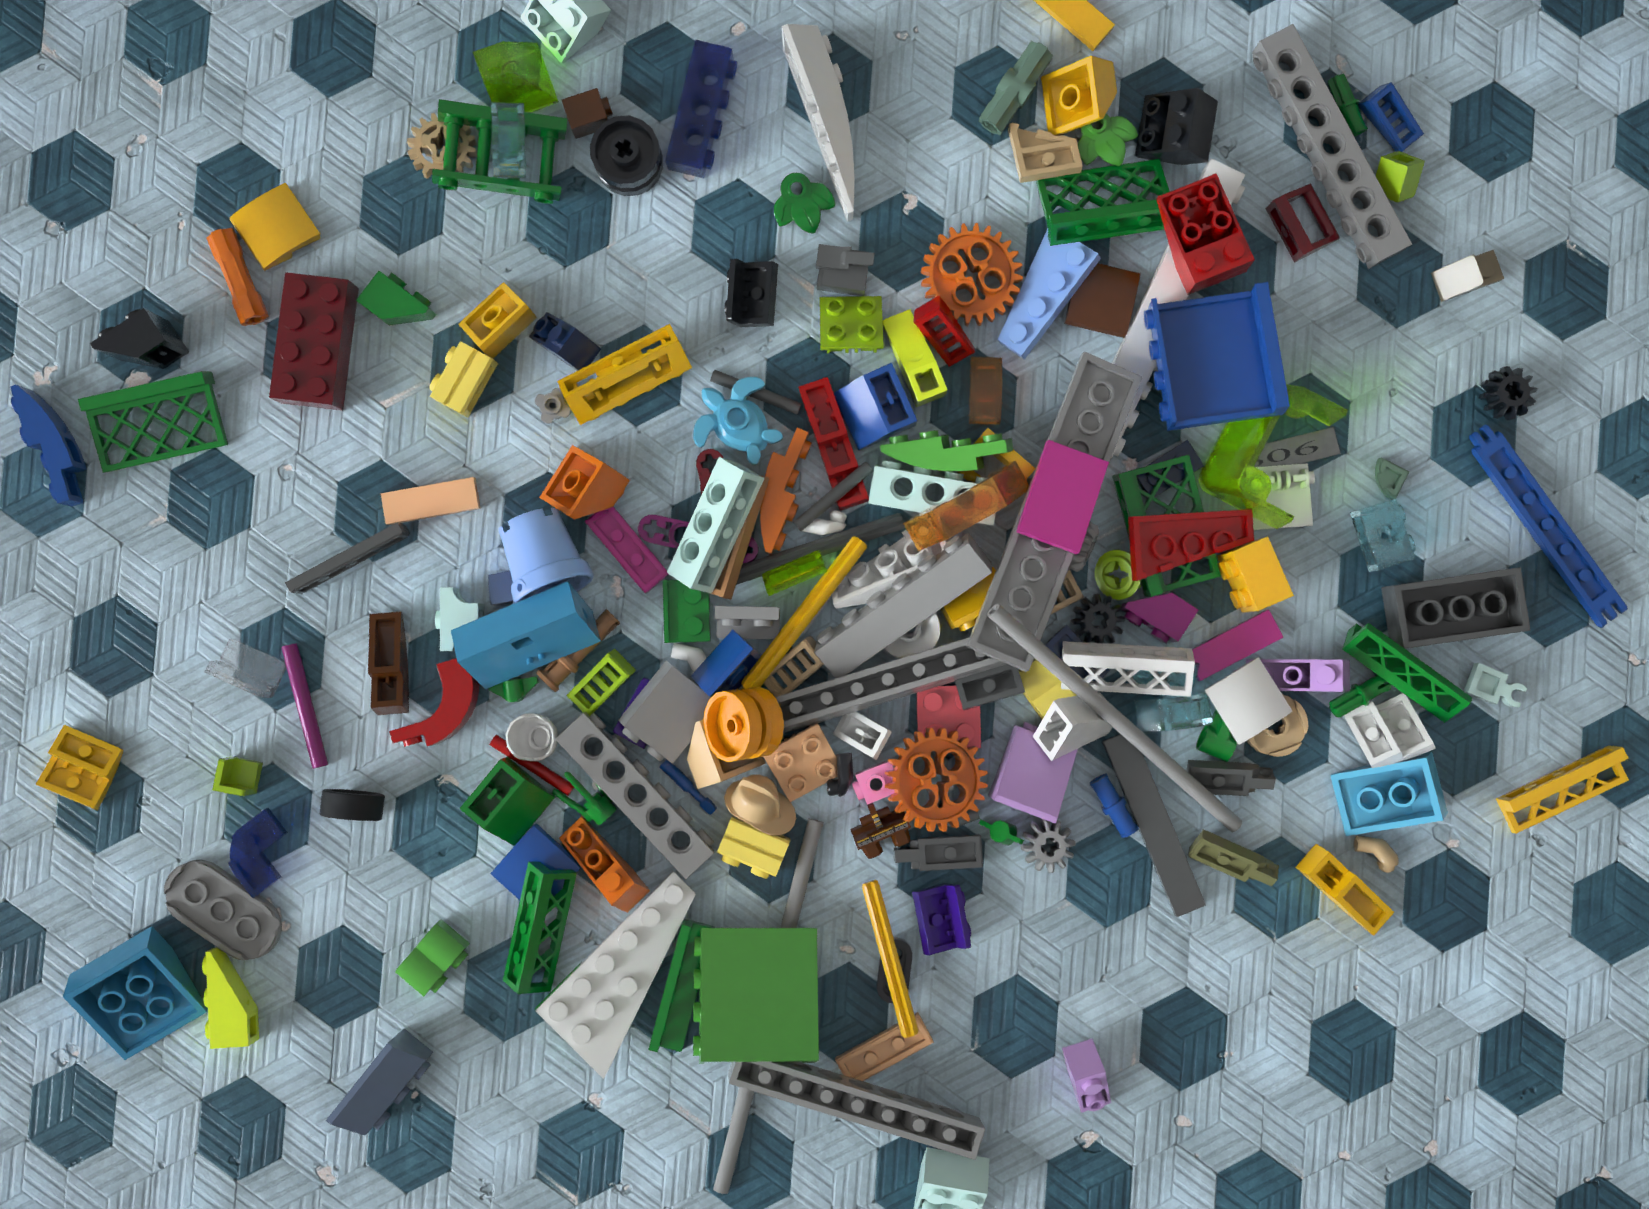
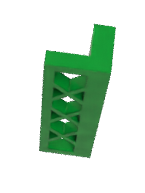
M1356 623L1348 630L1342 650L1444 723L1471 704L1472 697L1370 623H1367L1363 628Z
M528 862L503 981L517 994L551 992L577 875L572 869L550 870L541 862ZM565 879L563 888L553 896L551 893L553 880ZM556 907L558 910L556 919L546 926L544 923L546 915ZM549 937L551 939L550 948L540 956L538 954L539 945ZM543 967L545 971L542 982L531 983L533 974Z
M684 919L648 1050L658 1052L660 1047L682 1052L693 1012V1005L698 993V989H694V969H700V956H694V937H700L701 928H715V926Z

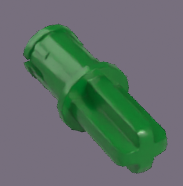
M1340 74L1328 80L1327 84L1354 137L1367 131L1368 128L1358 108L1359 99L1354 98L1346 76Z
M1376 674L1359 685H1351L1350 691L1329 702V709L1335 717H1342L1359 706H1368L1370 700L1391 690V684L1385 685L1384 683L1387 681Z

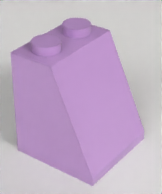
M1024 722L1023 727L1014 725L988 796L994 801L1056 824L1078 749L1051 761L1033 738L1038 728L1037 726Z

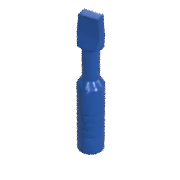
M666 759L659 766L684 792L690 793L700 803L699 806L709 815L717 809L715 804L708 797L705 798L694 787L693 782L674 764Z

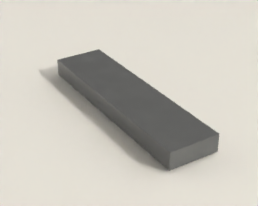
M397 522L290 579L285 584L291 593L303 594L408 538L410 533L406 525Z

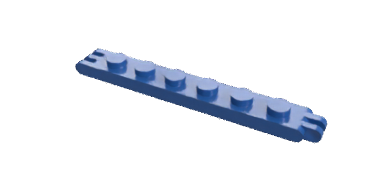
M1486 424L1479 428L1480 434L1473 432L1469 435L1470 441L1475 446L1471 449L1473 456L1594 623L1599 628L1607 625V620L1602 613L1608 620L1612 621L1618 617L1616 611L1622 614L1628 610L1625 602L1504 435L1499 431L1494 433Z

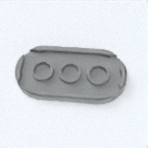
M206 860L189 861L176 867L167 877L164 885V894H166L167 902L165 904L170 914L229 956L238 960L256 959L269 953L278 943L282 931V922L275 906L216 864Z

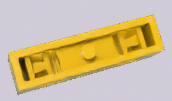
M668 324L557 382L567 404L579 424L582 425L597 419L601 414L617 406L626 404L629 400L644 392L653 390L656 386L672 378L681 376L685 371L691 369L692 366L671 325ZM660 340L661 345L654 349H648L644 354L642 353L641 349ZM596 373L597 378H591L589 382L581 386L578 385L577 382Z

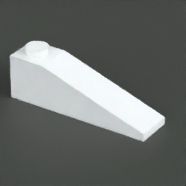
M933 516L910 526L901 532L904 537L889 547L887 544H884L878 549L880 554L867 563L859 562L853 566L832 595L835 608L867 604V600L876 592L882 591L884 593L890 589L897 577L903 573L909 575L918 569V564L925 557L931 554L935 557L942 552L944 545L950 538L941 517Z

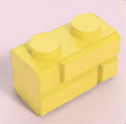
M460 341L457 347L452 346L445 357L447 366L442 375L438 373L433 378L430 384V390L432 391L430 397L468 418L498 363L491 357Z
M732 815L717 853L723 855L721 858L723 862L739 867L741 862L752 867L751 873L768 879L769 875L776 877L791 838L783 835H768Z

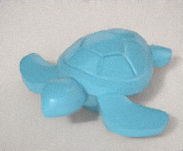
M746 377L738 380L733 385L730 399L727 400L718 390L703 388V402L714 413L703 415L696 421L693 430L695 444L702 448L709 434L714 430L717 437L724 444L733 449L747 452L749 463L757 465L761 458L760 451L765 450L767 443L776 444L783 439L780 431L768 429L762 410L752 401L746 400L750 394L764 388L763 380L758 377Z

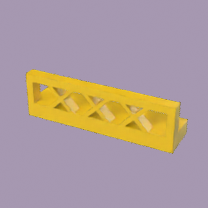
M1606 746L1496 798V801L1511 832L1517 834L1629 781L1621 762L1629 758L1623 747ZM1612 767L1616 777L1606 782L1596 778L1598 773ZM1587 779L1583 793L1575 795L1568 792L1570 786ZM1557 792L1559 793L1555 806L1546 808L1540 805L1541 800ZM1566 796L1572 797L1565 801ZM1531 806L1527 819L1517 823L1513 813Z

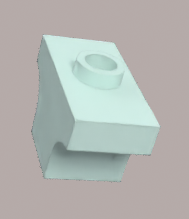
M440 587V610H437L435 613L436 629H440V651H455L451 630L485 616V604L466 602L458 588Z

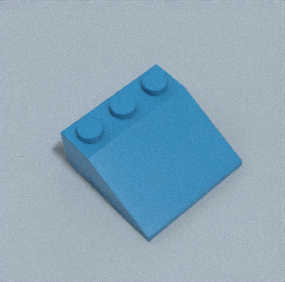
M153 926L71 973L63 994V998L124 1060L205 1014L208 1009L173 948Z

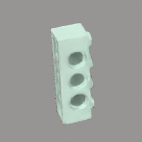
M719 457L667 573L691 589L712 593L765 478L739 463Z
M883 460L882 466L875 465L868 504L994 526L1000 486H995V480L976 476L975 482L963 480L964 474L945 471L944 476L933 475L931 469L914 466L913 471L901 469V463ZM902 477L908 478L913 484L912 492L907 495L899 494L895 489L897 479ZM931 483L940 484L944 489L943 497L939 500L929 499L926 495V487ZM965 488L971 489L976 496L975 501L969 506H963L957 500L958 492Z

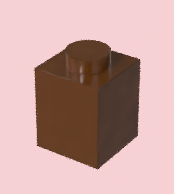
M597 88L562 99L571 130L576 139L593 134L603 122L608 120L609 116L613 115L608 98H601Z

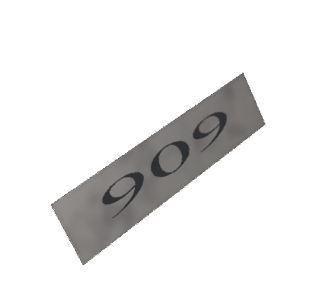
M1334 427L1216 457L1222 481L1225 483L1246 478L1245 468L1302 464L1341 453Z

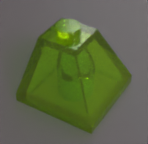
M502 41L473 52L483 83L495 108L531 113L559 103L538 43Z

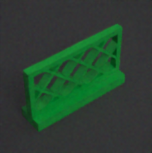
M1160 159L1127 163L1121 166L1113 165L1082 170L1081 173L1036 180L1048 226L1050 246L1165 230L1157 200L1145 199L1150 192L1158 196L1170 192ZM1154 171L1155 174L1151 182L1138 176L1140 173ZM1116 176L1125 179L1120 186L1107 180L1110 177ZM1081 181H1089L1094 185L1088 191L1077 184ZM1131 183L1144 189L1139 196L1126 190ZM1058 185L1064 189L1056 195L1046 190V186ZM1100 188H1103L1113 194L1106 200L1096 195ZM1070 192L1082 197L1077 204L1064 198ZM1119 197L1132 202L1120 205L1114 204ZM1089 201L1100 206L1099 208L1092 209L1083 208ZM1057 206H1060L1070 211L1053 214V211Z
M212 371L196 372L78 399L80 410L86 411L103 473L228 445L212 384H215ZM205 392L208 405L201 414L189 407L188 404L194 394ZM186 396L185 399L183 400V402H181L180 400L176 399V398H180V397ZM170 400L180 406L172 421L157 413L163 401ZM155 403L152 409L146 406ZM135 407H139L149 413L141 428L127 420L130 412ZM124 410L122 415L116 413L117 411ZM185 410L199 418L191 433L177 425ZM109 414L118 420L111 434L100 428L97 416ZM154 417L169 425L161 439L146 431ZM204 422L214 427L218 441L207 443L196 436ZM123 424L138 432L130 446L116 438ZM174 429L188 437L182 449L176 450L166 443ZM143 436L158 444L151 456L146 457L135 450ZM193 441L200 444L190 447ZM112 443L127 451L120 463H110L107 452ZM162 448H165L169 451L165 453H160ZM132 455H134V456H136V457L138 458V459L129 460Z
M1189 455L1112 475L1128 538V517L1147 516L1146 510L1151 501L1166 509L1163 515L1170 514V512L1181 514V512L1173 507L1181 493L1192 498L1193 508L1190 513L1204 512ZM1182 463L1185 477L1179 486L1165 477L1171 466ZM1164 468L1161 475L1154 471ZM1149 473L1158 479L1150 494L1139 489L1136 475ZM1162 482L1177 490L1169 505L1154 497ZM1187 483H1188L1189 491L1186 490V489H1184ZM1142 496H1144L1145 498H1147L1144 504H1143ZM1212 554L1205 557L1208 559L1211 571L1209 573L1199 575L1190 570L1189 568L1193 563L1191 562L1186 563L1185 566H1177L1182 571L1176 582L1165 584L1162 573L1141 579L1140 584L1143 595L1153 597L1163 594V592L1221 577L1216 555ZM1187 573L1193 576L1191 578L1184 579Z

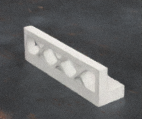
M1063 641L1062 660L1068 666L1084 667L1089 673L1084 680L1096 691L1191 697L1195 664L1192 648ZM1107 668L1116 669L1122 676L1115 682H1105L1099 675ZM1140 670L1149 671L1155 678L1147 684H1138L1132 676ZM1172 672L1186 673L1184 686H1170L1165 678ZM1061 682V689L1070 690L1065 684Z

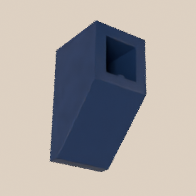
M548 312L535 323L533 331L529 335L533 341L577 371L590 365L601 350L599 346L578 329Z

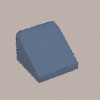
M510 571L488 575L491 605L496 606L513 602L511 594L513 581Z

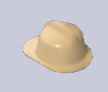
M750 775L733 782L727 788L724 796L725 805L729 812L738 819L772 836L786 834L794 827L796 821L795 808L783 794L777 791L773 781L766 776Z

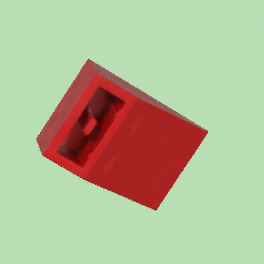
M1217 174L1156 198L1173 261L1187 295L1247 272L1255 259Z

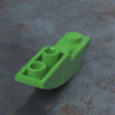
M938 430L919 433L920 439L908 441V435L889 437L890 444L880 445L882 453L909 465L939 471L979 470L984 468L983 456L1014 451L1012 438L1002 439V433L983 436V442L971 444V438L953 440L952 447H950L949 435L939 436Z

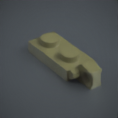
M1204 829L1189 847L1188 856L1243 882H1246L1248 879H1255L1272 887L1278 880L1279 865L1256 852Z

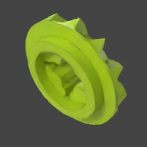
M1115 549L1104 553L1098 559L1094 575L1096 584L1104 595L1111 596L1115 600H1122L1133 596L1141 587V580L1132 581L1130 552ZM1119 566L1121 571L1129 575L1122 578L1121 582L1119 577L1109 575V573L1118 570Z

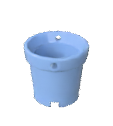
M551 508L553 515L545 516L543 509L523 513L508 521L510 526L508 531H505L502 526L499 528V534L513 581L511 594L514 603L567 581L576 591H579L593 579L594 574L588 562L581 559L562 520L561 514L556 508Z

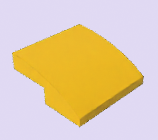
M286 183L262 194L230 216L231 223L264 271L292 258V252L320 239V232Z
M63 725L48 752L52 756L36 785L98 811L118 769L124 750Z

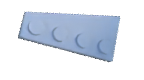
M1047 229L998 337L1000 344L1025 360L1100 261L1099 254L1080 242L1050 246Z

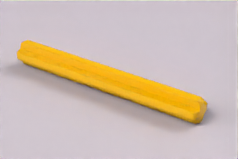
M877 880L868 881L862 884V889L901 1035L903 1038L912 1037L918 1034V1027L880 885Z

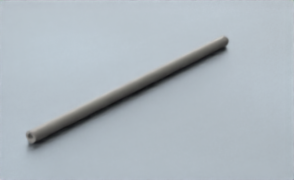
M808 818L780 928H797L824 823L822 821ZM739 1087L713 1188L715 1192L721 1194L729 1193L754 1091Z

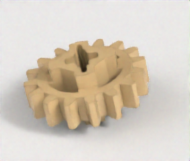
M431 113L432 121L430 122L420 118L422 127L419 129L412 126L411 128L415 138H407V143L412 148L407 151L410 160H414L413 165L416 171L423 169L422 173L426 179L432 175V169L443 170L445 146L443 145L446 141L447 126L444 125V122L438 121L435 113ZM464 125L459 131V137L463 143L458 142L456 172L464 173V167L473 168L472 160L469 157H477L476 148L473 147L477 145L475 136L470 135L472 132L470 126ZM422 153H425L426 156L432 157L433 164L427 161L423 157Z

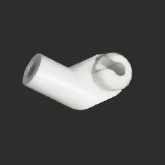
M831 511L829 520L817 518L802 532L818 535L841 532L846 527L845 520L847 516L844 512Z
M674 643L671 658L687 661L693 671L692 674L707 658L702 649Z

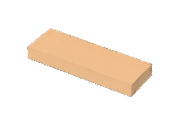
M474 477L380 493L386 525L481 509L476 478Z
M919 1013L914 1014L918 1027L917 1035L903 1038L899 1023L835 1057V1061L842 1074L864 1081L934 1043Z

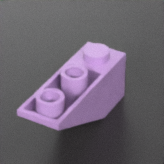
M1246 659V664L1254 659ZM1260 659L1280 691H1350V660Z

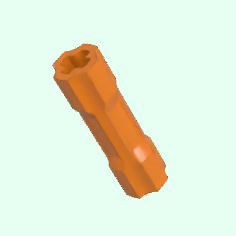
M227 228L211 232L206 239L214 259L221 267L231 292L232 304L240 324L247 326L263 322L269 315L261 295L255 289L243 259V250L235 230Z

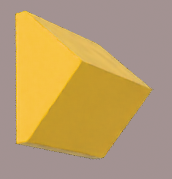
M503 282L458 325L487 356L493 359L527 328L537 316Z

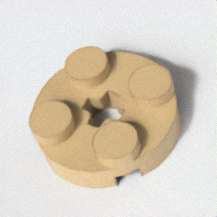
M1283 695L1293 712L1281 719L1283 725L1278 727V733L1275 734L1273 730L1267 728L1247 740L1249 745L1259 753L1274 757L1286 756L1296 751L1302 744L1301 741L1308 731L1307 714L1300 703L1289 696Z

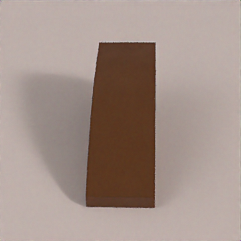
M402 612L370 614L368 674L371 677V709L377 715L409 713L408 659Z

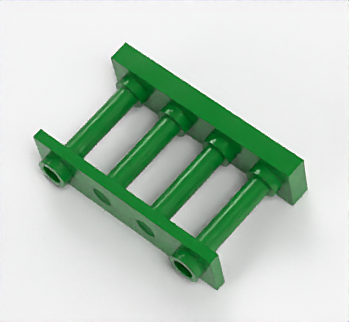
M439 99L438 121L444 122L447 130L443 170L432 169V183L438 184L439 188L445 190H457L458 187L534 197L536 202L551 204L553 200L559 201L562 187L552 185L555 142H558L559 139L565 140L568 118ZM463 125L476 127L479 131L475 174L456 172L459 131ZM495 130L507 131L511 135L507 179L488 176L491 137ZM527 134L540 136V139L543 140L539 183L520 181L524 137H527Z

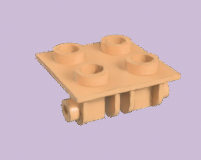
M818 723L810 725L809 728L798 734H793L788 739L785 738L775 752L769 756H763L789 802L827 783L829 779L838 777L836 755Z

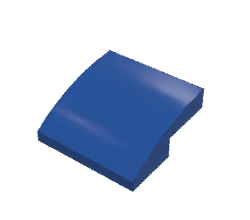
M536 823L490 874L520 900L528 862H541L550 870L572 869L576 873L581 866L568 851ZM565 879L553 880L551 889L553 896L563 888Z

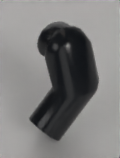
M852 753L836 754L838 779H829L827 781V794L829 796L839 795L841 797L846 794L853 780Z

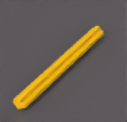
M856 536L850 539L742 680L741 684L744 688L761 687L867 549L865 542Z

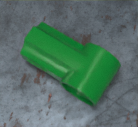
M1215 709L1210 723L1204 726L1198 737L1196 749L1219 760L1228 762L1235 751L1237 742Z

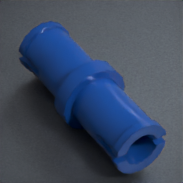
M1107 773L1094 778L1090 782V786L1094 789L1103 805V813L1109 815L1121 838L1135 833L1139 827L1135 824L1125 806L1126 800L1123 796L1120 797Z

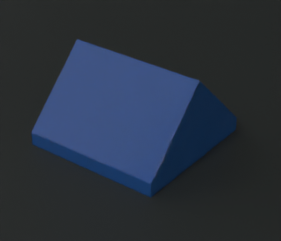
M732 629L695 670L691 677L709 697L722 691L739 690L742 686V680L762 654Z

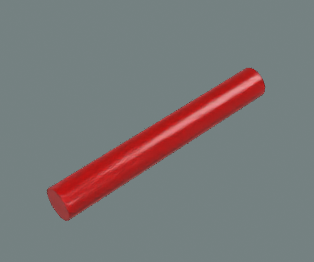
M497 734L491 740L490 746L567 796L573 791L574 786L568 780L540 762L519 760L514 757L507 747L506 740Z

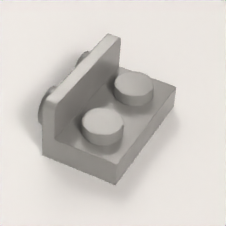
M715 606L717 638H725L732 629L744 639L774 640L780 632L779 607Z

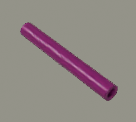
M295 643L283 646L281 649L312 769L326 766L328 761L298 645Z

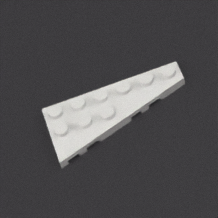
M674 871L536 1009V1012L603 1079L696 895Z

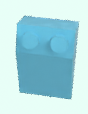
M1432 751L1387 766L1372 768L1371 765H1366L1330 775L1346 836L1443 821L1448 814Z

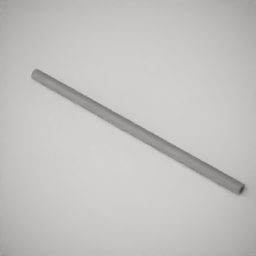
M995 604L989 610L987 616L1228 830L1235 832L1241 827L1242 820L1001 605Z

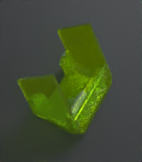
M1286 384L1290 407L1284 414L1291 418L1299 419L1309 415L1331 426L1346 416L1348 412L1346 408L1305 387ZM1280 415L1227 422L1200 471L1199 484L1206 493L1239 510L1252 509L1254 518L1275 529H1279L1292 522L1293 515L1266 502L1272 487L1271 480L1265 472L1254 467Z

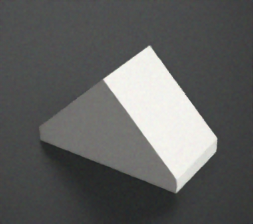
M853 712L842 716L833 735L877 760L892 731L858 712Z

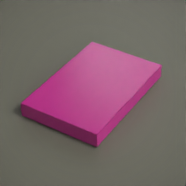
M1046 441L1016 532L1074 554L1080 553L1109 462L1057 442Z

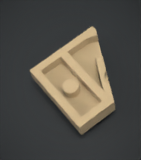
M1009 123L1008 133L1020 183L1081 173L1083 165L1075 138L1064 135L1055 136L1048 131L1040 129L1035 133L1019 129V124Z

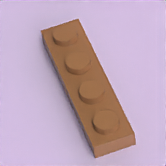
M764 477L765 479L711 594L725 599H732L768 485L769 478Z

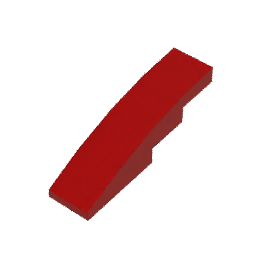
M828 377L799 386L798 389L833 489L858 468V463ZM863 480L837 501L840 511L869 501Z

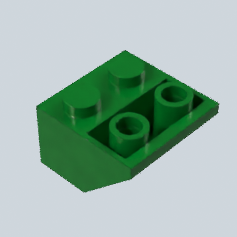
M505 757L497 762L459 809L484 830L515 846L556 796L509 757Z

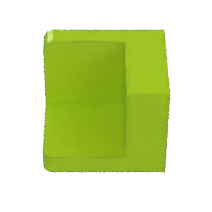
M1400 151L1381 156L1376 178L1389 200L1398 203L1415 196L1425 160Z
M237 757L220 758L212 790L239 796L256 794L263 762Z

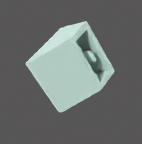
M530 0L520 18L561 63H564L598 34L611 9L603 0Z
M926 1147L921 1162L914 1209H982L988 1195L990 1158L977 1156L976 1160L945 1150Z

